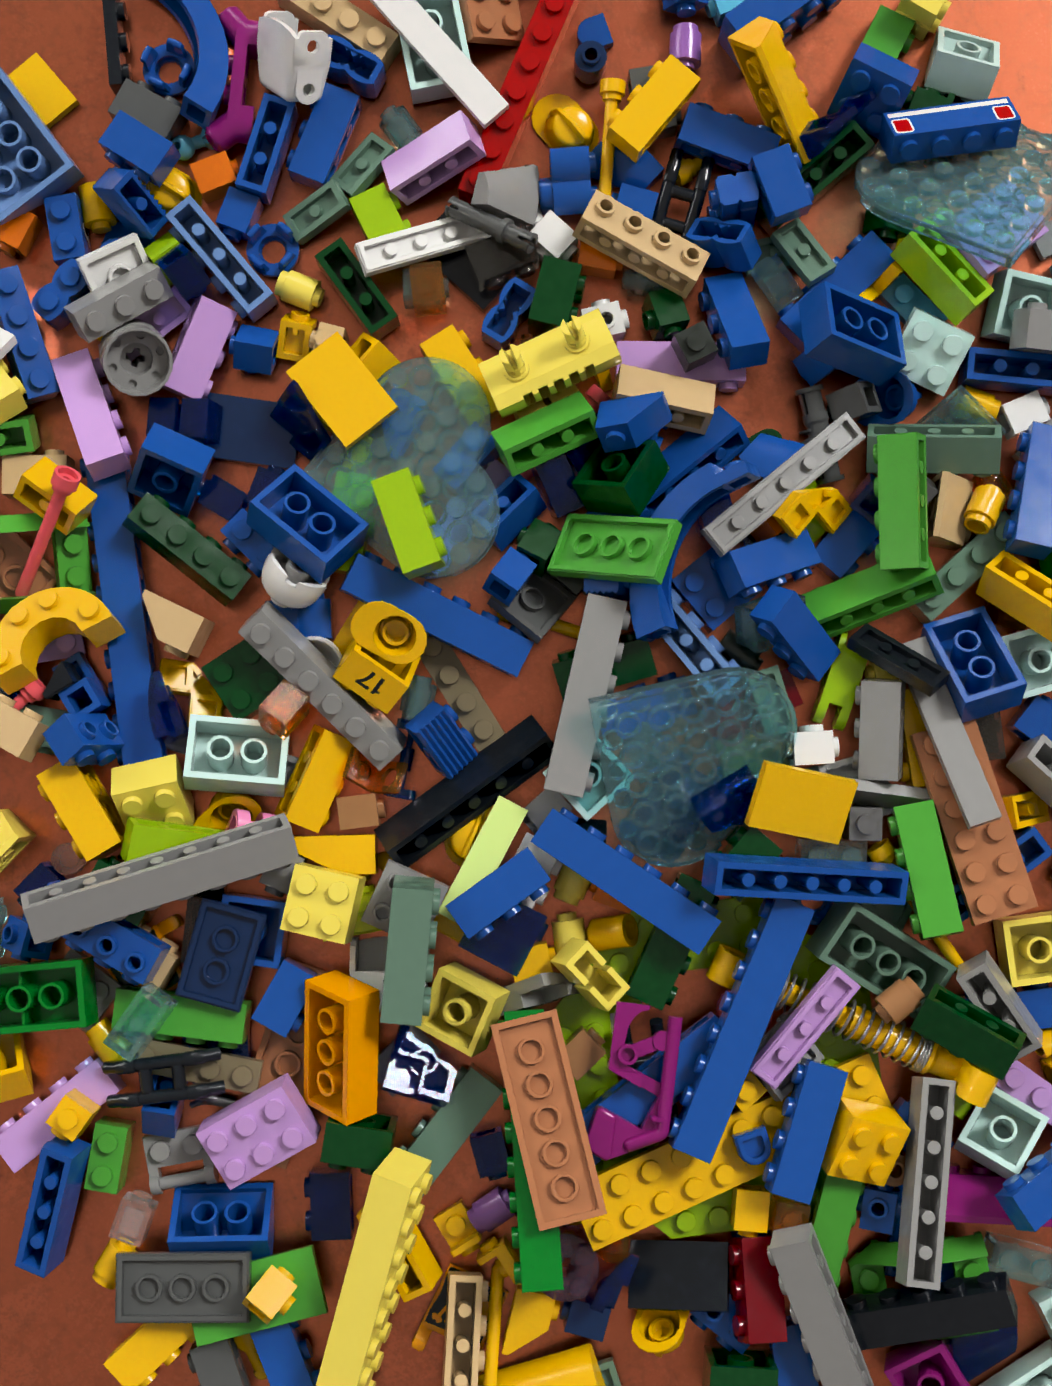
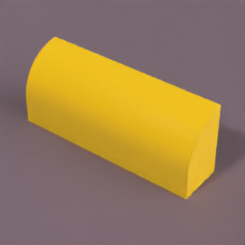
M591 1343L502 1368L497 1373V1386H606ZM484 1374L478 1376V1385L483 1386Z

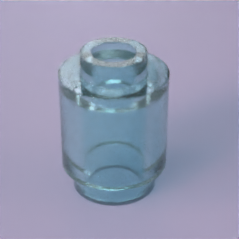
M392 105L380 115L382 120L379 123V127L397 150L423 133V130L403 105L398 107Z
M631 268L623 270L622 289H627L628 296L646 297L648 292L665 289V287Z
M419 675L413 676L409 688L402 695L400 711H402L401 719L412 720L435 700L437 686L431 685L432 678Z

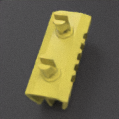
M598 308L580 317L571 315L572 321L566 323L563 319L559 327L518 346L510 344V349L507 351L501 348L498 355L478 364L502 418L622 363L618 348Z

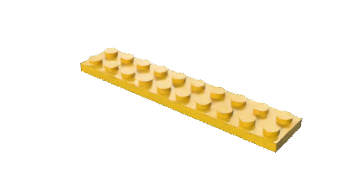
M865 1051L833 1066L848 1072L842 1097L893 1108L868 1052ZM771 1095L757 1100L745 1113L738 1110L732 1111L710 1164L672 1148L668 1141L597 1172L607 1214L581 1221L593 1251L763 1175L767 1162H772L775 1149L772 1148V1142L776 1130L782 1128L785 1116H782V1107L786 1097L782 1101H775ZM764 1125L771 1143L770 1156L762 1164L750 1165L744 1162L737 1154L732 1135Z

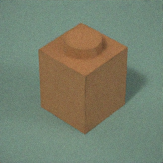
M378 793L336 798L340 830L381 825V818H386L384 798L378 799Z
M581 1025L565 1041L572 1074L577 1081L606 1054L605 1048L602 1046L606 1041L593 1027L587 1031Z

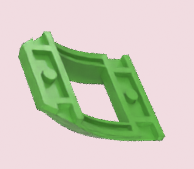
M36 513L0 515V533L39 531L43 518ZM86 518L67 536L54 528L52 544L56 586L78 588L95 596L96 591H93L87 534V527H90L88 519ZM28 596L1 597L0 614H7L13 606Z
M980 1231L973 1232L974 1235L956 1238L954 1236L944 1237L942 1264L952 1262L954 1277L968 1278L989 1272L987 1256L989 1255ZM871 1240V1243L860 1253L857 1252L848 1260L853 1294L861 1293L866 1295L887 1289L883 1266H896L898 1242ZM999 1329L990 1330V1331H983V1332H977V1333H971V1334L958 1335V1336H951V1337H945V1338H939V1339H949V1338L964 1337V1336H970V1335H976V1334H982V1333H988V1332L999 1331Z

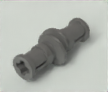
M823 384L794 391L795 396H799L803 412L802 419L807 429L799 432V434L809 437L801 442L802 444H807L829 426L828 411L825 410L821 390L824 389ZM838 461L821 474L816 483L817 485L845 479L844 474L841 475Z

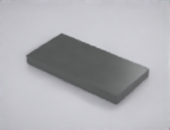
M252 1251L118 1252L116 1254L115 1323H249L251 1321V1311L242 1302L251 1291Z

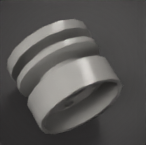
M132 319L102 336L99 344V361L109 382L120 392L131 396H147L159 391L169 380L173 369L172 353L161 333L151 324L139 319ZM137 348L141 357H136L134 362H131L126 353H132L133 349Z

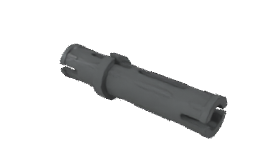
M452 196L448 200V203L459 209L456 210L446 205V216L495 237L496 242L502 245L508 243L527 254L532 253L535 247L524 240L537 245L538 235L516 226L513 220L509 218L501 219L458 199L456 196Z

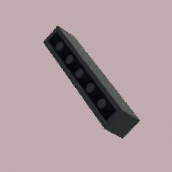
M531 714L478 753L477 757L473 758L471 762H468L467 766L463 767V770L458 771V774L453 776V779L445 777L374 829V832L386 852L395 862L406 867L411 866L494 805L499 795L505 797L546 767L550 761L553 742Z
M989 1271L979 1276L968 1278L953 1277L940 1283V1291L915 1287L902 1289L887 1288L878 1293L866 1295L856 1293L847 1298H841L861 1351L1018 1326V1306L1006 1271L998 1273Z

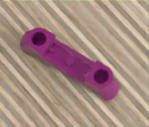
M236 6L227 7L219 14L225 37L234 47V55H228V75H231L230 85H225L224 105H228V110L205 129L207 141L218 153L222 151L227 152L237 143L248 144L256 120L254 106H247L245 103L250 59L258 60V20H249Z

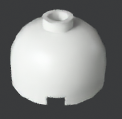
M275 547L267 556L262 568V584L267 594L271 597L272 602L282 608L294 609L310 606L324 593L330 578L328 577L322 584H319Z

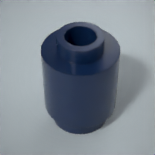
M586 41L576 49L574 72L576 77L583 83H596L605 74L607 52L600 43Z

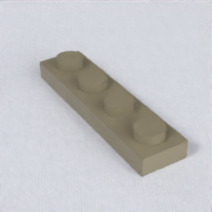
M427 635V645L421 655V661L450 707L458 715L461 725L475 739L473 744L478 752H480L503 736L505 732L452 647Z
M133 1036L129 1059L184 1053L206 1048L158 1040L146 1036ZM221 1052V1060L185 1066L186 1081L200 1084L224 1080L225 1089L250 1094L259 1089L264 1060ZM171 1068L152 1070L154 1075L172 1078Z

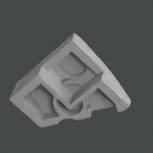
M528 164L515 168L510 167L496 171L478 172L471 205L492 215H503L525 226H535L539 204L538 166Z
M540 973L504 987L510 991L501 1016H504L506 1011L529 1010L558 1001L565 996L580 993L574 987L575 983L569 982L562 973Z

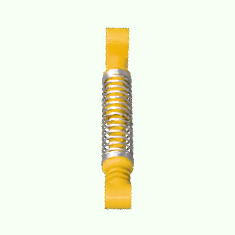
M720 944L706 976L713 982L732 989L735 979L732 978L733 970L739 960H744L746 954L731 946ZM789 973L774 1010L778 1011L783 1007L785 1015L794 1011L811 991V989L805 988L808 981L807 978H804L801 985L795 984L798 978L797 973L794 974L791 981H789ZM856 999L851 1002L849 1007L845 1006L831 1022L828 1029L824 1031L826 1033L832 1029L834 1037L842 1033L844 1041L851 1038L853 1045L861 1043L864 1050L871 1047L873 1054L881 1051L884 1059L891 1056L892 1062L901 1061L903 1067L908 1066L910 1070L916 1073L925 1074L929 1072L942 1079L956 1081V1095L966 1102L981 1108H986L999 1081L997 1077L984 1072L969 1061L952 1055L948 1049L934 1041L922 1038L918 1032L906 1027L905 1021L897 1025L892 1021L886 1024L876 1014L874 1008L869 1011L866 1009V1004H863L861 1007L857 1006ZM787 1005L791 1007L788 1012H786ZM835 1026L840 1028L838 1033H835Z

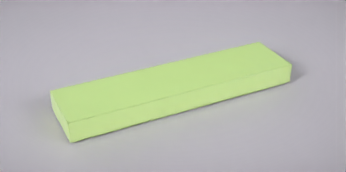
M500 795L498 796L441 904L439 914L456 922L445 906L499 867L528 812L527 809Z

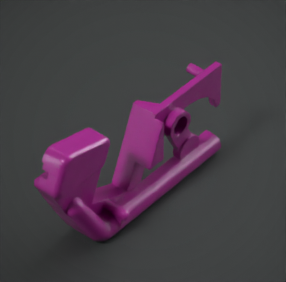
M616 1001L610 1058L607 1067L631 1083L656 1095V1098L640 1127L603 1106H597L594 1109L587 1129L591 1151L595 1156L607 1161L658 1143L668 1136L682 1017L668 1016L667 1031H658L651 1037L629 1044L625 1043L629 1025L640 1012L650 1010V1005ZM657 1050L664 1051L661 1082L628 1066L634 1064L641 1056Z

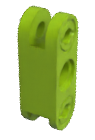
M848 631L837 635L834 643L841 653L822 678L810 717L812 722L821 724L829 703L836 705L832 728L843 731L855 700L856 686L860 685L868 661L847 648Z

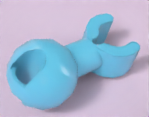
M202 129L201 134L194 137L177 135L171 141L181 155L179 160L181 161L189 160L197 149L206 147L214 150L206 139L205 129Z

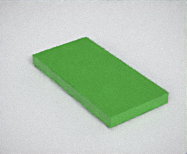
M568 513L547 571L552 576L661 585L683 525L677 519Z
M313 1244L252 1260L251 1290L271 1265L277 1269L279 1266L285 1268L295 1278L293 1283L298 1287L292 1293V1296L296 1298V1301L284 1316L277 1312L268 1325L252 1312L249 1323H192L197 1347L327 1313L329 1310Z

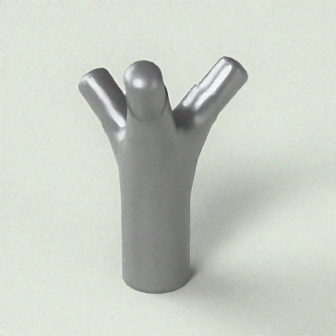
M225 1094L213 1095L190 1102V1107L214 1105L225 1108L234 1103L236 1097Z

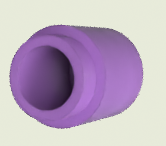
M681 22L674 25L673 32L670 33L669 55L672 54L694 72L701 66L702 35L698 31L699 28L696 24Z
M497 1186L472 1203V1208L467 1211L470 1222L480 1234L486 1230L491 1232L516 1215V1213H510L509 1192L511 1191L508 1188L503 1190Z

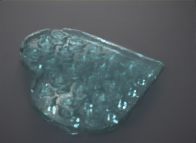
M1020 124L1016 147L894 164L889 163L880 142H878L870 152L859 159L855 170L854 190L857 189L862 205L879 218L1010 269L1052 217V134L1042 133L1027 128L1024 124Z
M435 357L414 358L395 365L377 380L398 406L399 410L348 450L333 433L303 471L369 523L364 541L399 569L401 567L371 481L409 467L414 476L419 474L426 489V493L421 495L425 506L431 505L436 517L437 524L432 525L435 536H442L448 555L443 556L446 564L445 567L418 577L424 579L453 577L472 568L486 555L495 541L500 525L501 516L497 490L487 472L478 464L491 436L490 405L478 381L460 365Z
M721 668L588 699L610 819L617 838L624 848L631 853L645 859L649 864L661 867L689 865L703 860L705 852L714 853L722 846L721 842L730 830L735 829L741 812V793L755 789L763 760L782 764L786 757H790L797 737L796 713L787 694L772 678L749 668Z

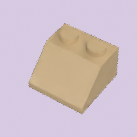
M941 471L930 479L935 483L939 492L927 504L928 546L958 550L964 546V543L969 542L971 531L964 526V512L974 493L972 492L974 482L951 472Z
M145 589L142 597L156 638L166 643L163 649L186 660L189 655L199 658L215 623Z

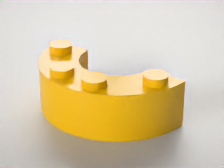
M56 587L34 593L13 606L0 622V688L10 695L38 680L36 667L39 656L44 648L56 638L68 634L82 635L98 648L123 635L126 631L105 604L87 591L72 587Z

